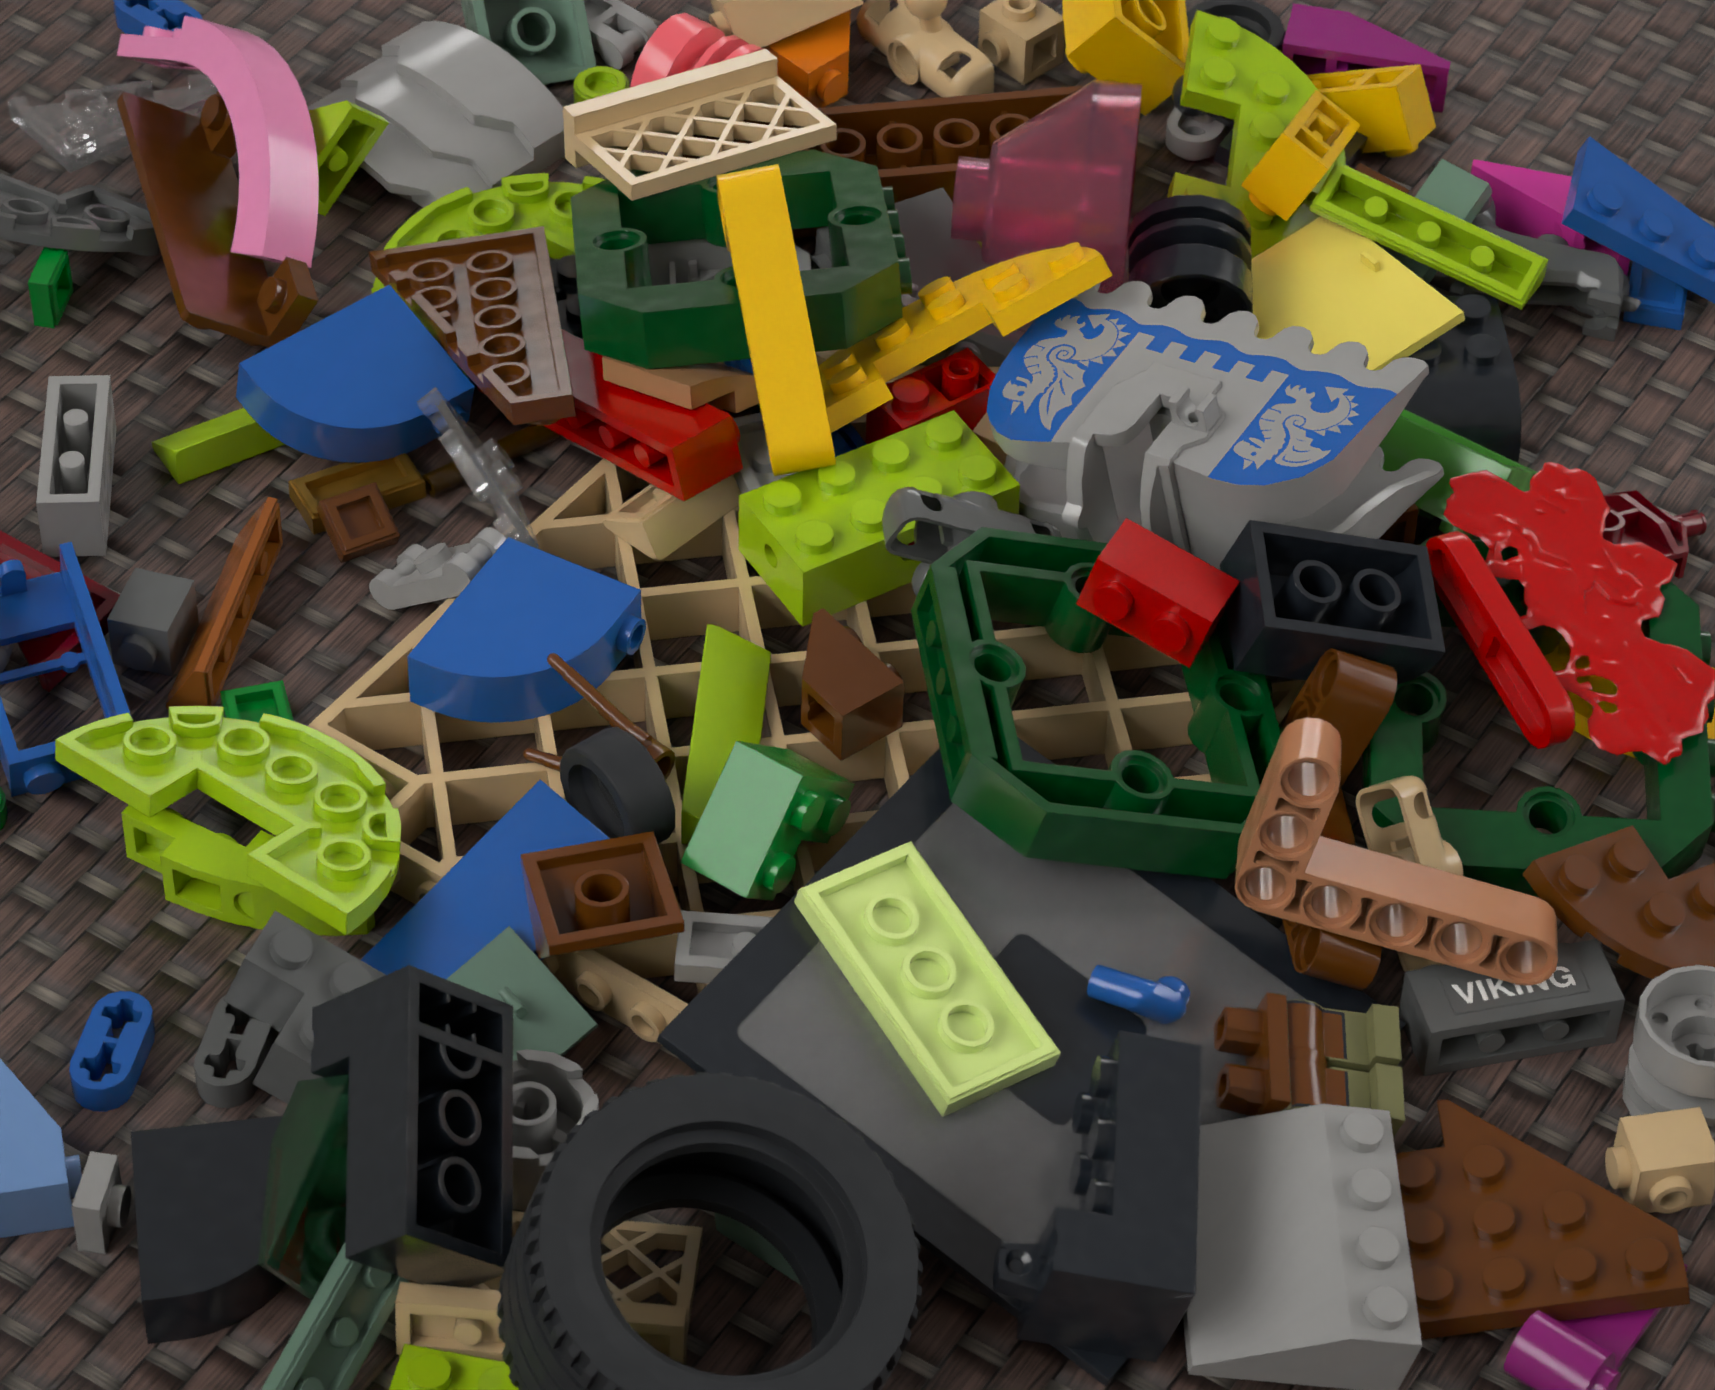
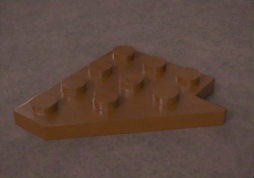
M1437 1100L1444 1147L1396 1153L1421 1339L1520 1327L1536 1311H1542L1558 1321L1690 1304L1689 1284L1677 1229L1450 1100Z

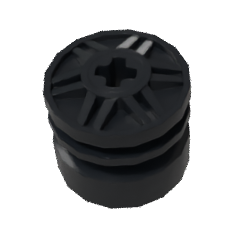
M1176 195L1155 201L1136 214L1128 227V282L1142 281L1150 286L1153 296L1151 308H1163L1179 297L1195 296L1201 299L1205 306L1206 315L1203 320L1204 323H1217L1229 313L1236 311H1249L1253 314L1251 225L1241 210L1224 200L1205 195Z

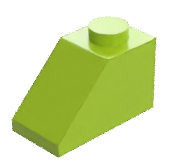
M347 100L308 110L317 150L319 177L318 214L326 216L389 124L382 116Z

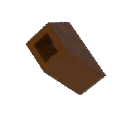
M822 608L813 613L802 676L801 724L842 761L902 727L905 685L901 675L894 666L889 663H883L862 644L861 639L852 628L843 626L829 612Z

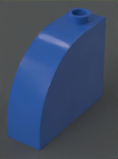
M389 284L240 362L236 398L264 430L282 443L314 457L339 462L362 463L394 458L400 454L413 451L439 436L440 438H449L455 435L469 421L475 386Z
M508 537L407 656L410 702L446 716L462 720L492 723L529 720L549 715L573 705L584 697L548 664L547 656L551 653H556L593 687L598 688L625 655L634 654L643 641L646 621L641 618V590Z

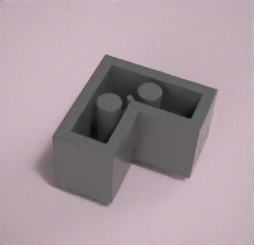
M274 911L244 958L224 1001L258 1021L271 1024L272 1029L280 1033L252 1084L312 1118L330 1089L328 1079L311 1073V1051L314 1044L312 1008L383 977L385 974L277 911Z

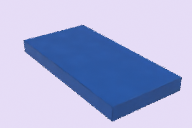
M540 779L361 961L385 975L411 965L447 979L508 926L515 931L537 956L520 854L610 838Z

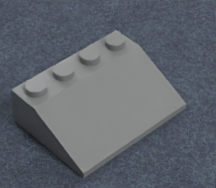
M1318 1104L1200 1126L1196 1295L1183 1315L1189 1375L1352 1390H1399L1422 1347V1339L1390 1111Z

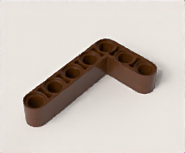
M1332 648L1325 651L1282 720L1281 725L1285 729L1287 725L1297 719L1311 717L1331 723L1339 732L1342 741L1339 792L1320 836L1356 846L1341 787L1387 715L1396 693L1397 675L1395 669L1391 666ZM1282 919L1296 972L1357 990L1367 988L1372 982L1381 960L1382 946Z

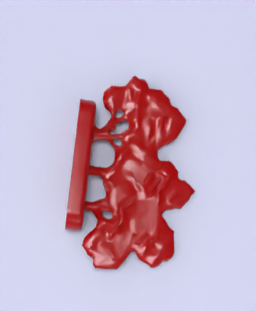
M1546 462L1543 468L1530 479V490L1525 492L1487 470L1450 478L1449 485L1454 493L1446 500L1447 506L1443 515L1453 526L1479 537L1487 545L1489 551L1485 561L1472 540L1459 531L1431 537L1425 546L1428 548L1434 588L1530 744L1538 749H1543L1564 743L1572 736L1575 728V711L1572 701L1566 692L1567 690L1580 696L1593 706L1592 715L1587 720L1590 738L1599 749L1617 756L1628 752L1642 751L1663 765L1669 764L1672 758L1681 756L1683 751L1682 739L1702 733L1704 724L1709 718L1707 704L1715 699V669L1687 649L1672 644H1662L1645 637L1641 629L1642 620L1660 616L1665 597L1660 591L1661 585L1671 581L1678 563L1641 542L1613 544L1603 538L1606 525L1605 519L1611 509L1606 503L1596 479L1589 472L1579 468L1568 469L1558 463ZM1510 546L1517 548L1518 556L1503 561L1501 551L1504 548ZM1495 577L1515 579L1521 582L1524 586L1525 604L1528 607L1526 615H1518ZM1544 625L1556 629L1563 635L1570 648V659L1565 669L1553 671L1528 631L1529 629ZM1581 656L1589 657V668H1576V661ZM1589 675L1603 677L1612 681L1617 686V693L1611 695L1590 691L1592 686L1589 681L1579 683L1577 678ZM1605 701L1615 704L1617 711L1605 713L1598 703Z

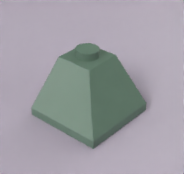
M461 0L466 29L485 37L512 55L544 85L572 81L580 72L596 67L584 0Z

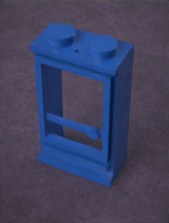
M72 541L59 544L60 572L26 580V573L20 560H8L0 564V647L75 628L82 649L81 653L65 652L58 659L0 673V685L61 669L67 673H73L79 669L81 664L87 663L104 717L109 718L124 713L130 714ZM0 697V760L9 784L11 797L25 793L46 794L58 789L64 783L84 778L55 761V742L18 751Z

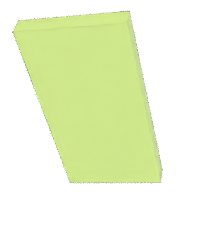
M911 841L798 890L794 901L795 905L942 1117L1056 1064L1061 1052Z

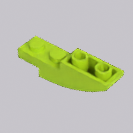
M130 805L122 811L127 857L162 873L165 900L196 913L260 930L264 929L274 911H277L316 935H345L247 876V854L275 836L261 830L245 847L227 834L215 833L185 819L171 808L166 807L151 817ZM374 913L348 935L368 934L375 926Z

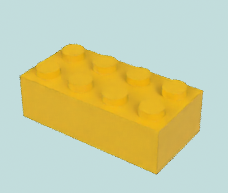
M1062 0V18L1066 42L1065 53L1069 62L1077 71L1082 74L1089 73L1103 84L1114 83L1120 103L1126 104L1128 102L1145 116L1172 95L1175 82L1184 75L1189 31L1185 0Z

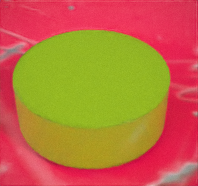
M596 66L580 72L574 79V104L629 88V80L624 73L612 67Z

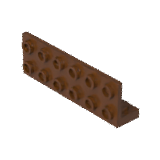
M219 91L206 100L201 117L127 92H122L117 100L118 109L181 319L197 329L215 330L237 337L244 343L252 346L262 345L271 347L296 334L319 301L307 263L286 256L275 274L268 277L262 259L231 252L239 198V183L231 159L237 151L231 118Z

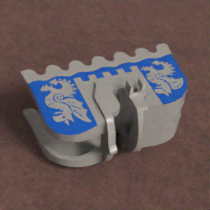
M1142 281L1124 283L1113 292L1107 294L1098 292L1101 285L1099 283L1036 318L1000 366L989 390L987 414L995 441L1007 454L1004 467L1020 484L1019 515L1052 524L1060 531L1062 537L1108 543L1124 520L1128 518L1219 570L1220 563L1249 520L1379 539L1409 507L1444 475L1443 467L1439 462L1420 458L1407 462L1396 471L1390 472L1382 469L1385 459L1379 444L1392 428L1423 379L1429 374V368L1425 361L1402 357L1393 360L1383 369L1369 370L1366 368L1369 361L1367 349L1359 342H1344L1338 344L1325 354H1313L1311 352L1314 346L1313 336L1310 330L1304 327L1291 326L1284 328L1272 338L1260 339L1257 337L1259 332L1257 317L1249 311H1236L1229 313L1217 323H1204L1203 320L1206 312L1201 299L1195 296H1183L1176 298L1163 308H1151L1150 305L1153 300L1150 286Z

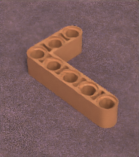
M1307 717L1297 719L1286 726L1280 735L1239 837L1235 891L1238 899L1246 907L1261 913L1518 985L1540 984L1552 976L1556 971L1558 962L1557 917L1554 909L1546 901L1535 896L1320 836L1339 792L1342 741L1335 727L1331 723L1319 718Z

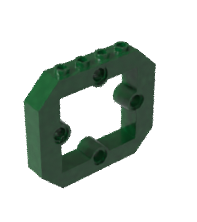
M806 150L727 172L732 173L779 164L791 229L828 226L832 268L800 271L815 352L848 349L903 317L901 295L912 294L909 257H906L904 235L900 232L898 210L895 209L892 186L882 187L877 166L817 150ZM639 170L630 171L635 177L651 173ZM716 176L633 201L608 179L570 197L584 350L646 369L751 359L733 266L718 272L714 280L652 286L647 244L706 239L712 245L727 247L718 203Z
M981 527L933 562L912 606L911 614L951 802L1025 858L1226 879L1236 870L1239 837L1284 728L1277 722L1272 704V684L1270 679L1262 674L1234 670L1226 611L1218 627L1189 668L1181 663L1194 712L1188 723V736L1191 742L1205 754L1212 782L1174 778L1170 769L1160 759L1139 750H1125L1116 754L1108 770L1023 761L1011 706L1026 676V666L1022 658L1012 648L996 641L991 620L1045 627L1049 637L1056 644L1077 653H1092L1099 650L1105 642L1107 635L1135 638L1076 605L1098 556L1108 543Z
M1429 539L1423 542L1421 546H1425ZM1472 540L1486 561L1489 548L1482 540ZM1512 546L1504 548L1501 551L1503 561L1518 556L1517 548ZM1495 577L1518 615H1526L1528 607L1525 604L1524 586L1521 582L1515 579ZM1671 581L1661 585L1660 591L1665 597L1662 612L1659 617L1642 620L1641 629L1644 636L1662 644H1672L1687 649L1709 665L1711 658V634L1709 631H1701L1699 605ZM1435 591L1441 627H1457ZM1543 625L1528 630L1544 656L1553 652L1560 643L1562 634L1554 628ZM1426 672L1410 681L1397 684L1394 700L1387 715L1362 753V789L1403 776H1416L1424 782L1423 754L1429 752L1437 741L1447 702L1445 687L1435 676ZM1715 699L1707 704L1709 718L1704 724L1703 732L1683 738L1681 756L1672 758L1669 764L1663 765L1642 751L1633 752V755L1640 764L1644 765L1647 820L1582 816L1579 804L1572 795L1562 789L1550 786L1535 787L1526 792L1518 801L1515 812L1431 807L1437 821L1441 839L1450 843L1461 859L1463 876L1539 898L1522 874L1533 860L1632 825L1667 878L1671 879L1681 875L1701 858L1709 834L1715 833V794L1711 793V778L1715 777V739H1709L1707 732V723L1712 722L1714 715ZM1404 711L1415 713L1417 716L1406 714ZM1397 796L1377 802L1373 806L1372 817L1377 826L1385 828L1404 822ZM1535 828L1546 829L1553 834L1541 833Z

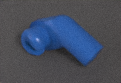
M1100 964L1096 965L1093 969L1087 989L1088 997L1127 1009L1163 1025L1176 1022L1183 1017L1187 1010L1186 1004L1190 1000V990L1180 978L1163 976L1155 982Z

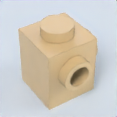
M997 0L980 10L978 50L984 53L993 65L1021 84L1025 85L1063 63L1065 30L1062 15L1041 1Z
M1700 1107L1621 1117L1619 1119L1614 1146L1606 1150L1605 1166L1610 1185L1613 1189H1621L1627 1202L1647 1213H1674L1688 1207L1711 1204L1715 1190V1143Z

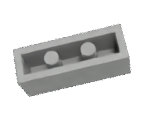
M110 375L48 377L36 506L43 553L49 557H60L59 544L71 541L76 556H106L116 441V420Z

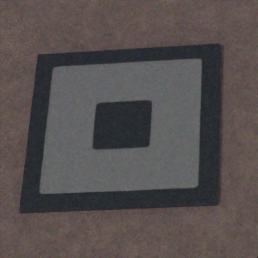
M1018 738L1023 761L1054 764ZM939 747L803 887L911 841L1061 1052L1056 1064L942 1117L795 905L796 895L659 1034L657 1042L697 1073L721 1072L732 1074L733 1076L755 1077L760 1080L773 1082L785 1089L798 1092L818 1102L830 1113L845 1121L855 1132L862 1136L865 1143L880 1156L886 1168L891 1171L896 1180L895 1185L908 1203V1212L913 1216L915 1224L913 1233L919 1240V1244L1018 1319L1022 1309L1021 1300L993 1291L995 1254L1002 1241L1037 1242L1055 1206L1079 1210V1195L1070 1194L1069 1191L1072 1162L1075 1154L1081 1152L1082 1140L1081 1134L1072 1132L1073 1109L1078 1093L1080 1091L1088 1093L1090 1090L1092 1069L1097 1056H1107L1119 1031L1202 1045L1201 1126L1248 1117L1245 1114L1216 1108L1215 1087L1218 1074L1224 1064L1230 1063L1246 1066V1056L1219 1052L1214 1048V1024L1224 1007L1256 1009L1266 992L1286 995V1001L1292 999L1308 1000L1317 1003L1322 1008L1367 1013L1372 1004L1379 1003L1361 990L1296 972L1286 934L1252 909L1246 907L1241 901L1208 877L1023 857L951 802ZM1100 964L1155 982L1163 976L1180 978L1190 990V1000L1186 1004V1014L1176 1022L1163 1025L1127 1009L1088 997V983L1093 969L1096 965ZM1399 1019L1401 1032L1405 1027L1406 1023ZM1052 1345L1105 1387L1129 1359L1127 1357Z

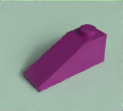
M1293 3L1282 53L1305 75L1421 64L1432 111L1443 113L1450 61L1348 11Z

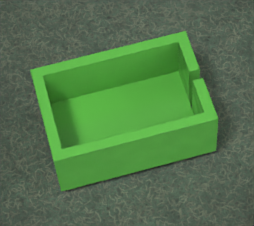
M1406 409L1402 411L1392 428L1379 444L1384 453L1385 462L1382 469L1385 471H1396L1407 462L1418 458L1430 459L1441 464L1444 475L1415 502L1419 508L1418 516L1421 515L1429 519H1433L1436 516L1442 519L1438 528L1444 533L1459 531L1467 535L1471 540L1481 539L1453 526L1443 515L1447 506L1446 500L1454 493L1449 485L1450 478L1487 470L1525 492L1530 490V479L1537 473L1520 463Z

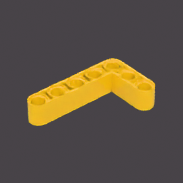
M779 164L716 175L721 221L727 250L731 253L773 476L836 465L833 441Z

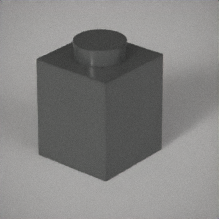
M134 568L107 618L113 664L130 667L135 670L173 676L199 626L194 580Z

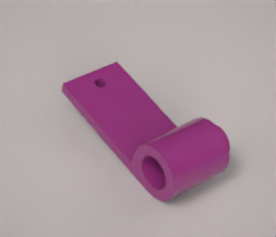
M1661 1308L1558 1321L1542 1311H1536L1524 1323L1514 1339L1505 1359L1504 1373L1533 1390H1616L1621 1378V1373L1617 1370Z

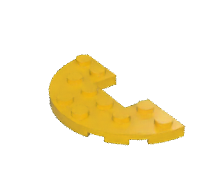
M1074 242L1063 247L1045 249L1018 256L974 272L952 282L950 277L946 276L927 284L918 292L920 299L902 308V318L848 349L838 350L818 366L831 433L893 399L885 384L886 382L993 323L1004 337L1113 276L1102 254L1095 249L1081 247L1078 242Z

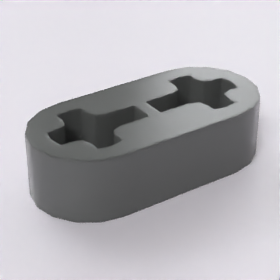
M223 996L214 1009L195 1056L194 1072L200 1098L207 1104L217 1108H232L250 1100L257 1091L258 1087L252 1083L277 1039L278 1032L272 1029L271 1024L251 1019L247 1023L243 1035H238L236 1025H243L247 1018L253 1017L224 1001L225 996ZM230 1060L236 1061L237 1070H231L226 1078H217L225 1074Z

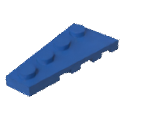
M1589 136L1577 152L1561 224L1715 304V228Z

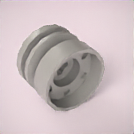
M1693 965L1674 968L1652 979L1640 996L1634 1024L1633 1043L1629 1048L1628 1064L1623 1078V1100L1631 1116L1700 1107L1714 1143L1715 967Z

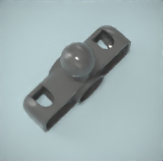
M904 487L898 489L890 496L882 516L886 550L891 554L921 562L915 569L911 580L916 597L930 565L981 527L1062 537L1060 531L1052 524L999 510L997 502L992 496L977 491L963 492L950 497L939 493L933 494L918 490L915 487ZM915 521L914 545L903 544L897 539V535L906 524Z

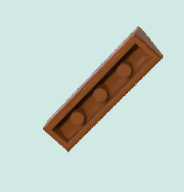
M268 497L236 537L165 703L167 709L171 706L216 705L220 691L224 686L283 544L280 504L277 503V498Z

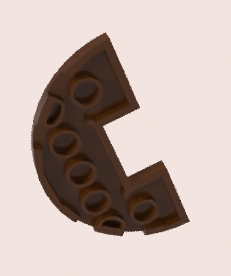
M1632 825L1535 859L1522 873L1539 898L1546 901L1554 909L1556 917L1580 938L1586 932L1590 933L1601 943L1620 954L1616 963L1642 976L1654 979L1671 969L1693 965L1715 967V863L1668 879Z

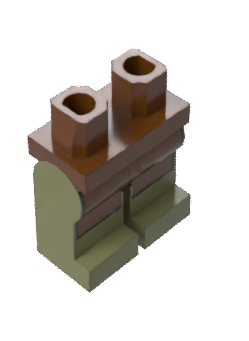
M1266 992L1256 1009L1224 1007L1214 1024V1048L1219 1052L1246 1056V1066L1230 1063L1224 1064L1218 1074L1215 1087L1216 1108L1245 1114L1248 1117L1318 1104L1390 1111L1393 1138L1405 1122L1402 1067L1398 1066L1402 1060L1398 1007L1372 1004L1367 1013L1322 1008L1317 1003L1308 1000L1292 999L1286 1001V995Z

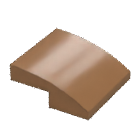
M602 357L604 380L691 410L708 403L733 413H738L759 404L754 374L719 362L646 369L610 357Z

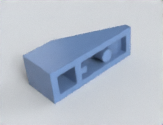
M0 1059V1238L74 1227L71 1198H75L82 1177L79 1154L65 1156L62 1132L59 1125Z

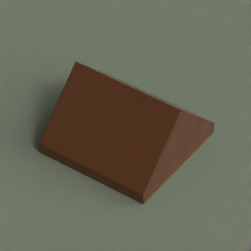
M653 831L520 854L534 941L539 959L685 932L684 919Z

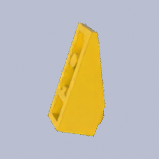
M1421 64L1306 75L1320 93L1361 125L1357 132L1368 137L1362 153L1385 151L1387 157H1399L1410 154L1417 150L1419 147L1418 143L1436 128Z
M1316 89L1241 186L1250 192L1248 197L1259 210L1270 216L1278 215L1287 222L1330 169L1361 125Z

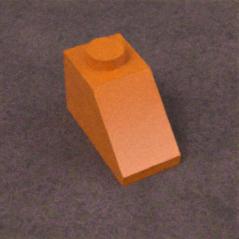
M851 10L763 47V49H767L777 57L778 77L816 108H824L848 94Z

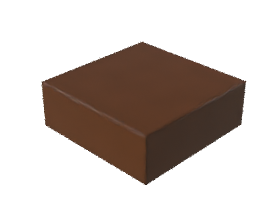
M376 482L319 501L317 512L341 563L398 543L400 533Z

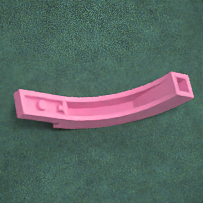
M184 16L182 29L174 28V31L145 26L143 35L121 34L117 56L161 68L202 71L208 76L222 96L235 133L239 166L238 209L231 252L279 264L287 256L305 262L308 268H311L318 218L319 177L317 150L305 98L297 79L285 60L267 42L249 32Z

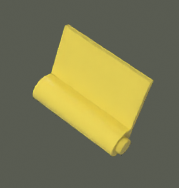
M1322 216L1252 259L1253 314L1256 315L1259 323L1257 337L1260 339L1272 338L1284 328L1301 326L1310 330L1313 336L1314 346L1311 351L1313 354H1325L1338 344L1344 342H1359L1366 347L1369 361L1366 368L1369 370H1380L1395 359L1409 357L1465 320L1464 311L1374 241Z

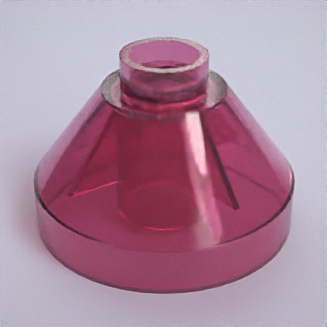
M1093 80L993 141L990 159L959 156L953 198L951 239L982 242V260L988 266L1032 252L1063 247L1067 244L1078 242L1081 247L1092 248L1101 253L1113 275L1100 282L1099 293H1111L1124 284L1142 84Z

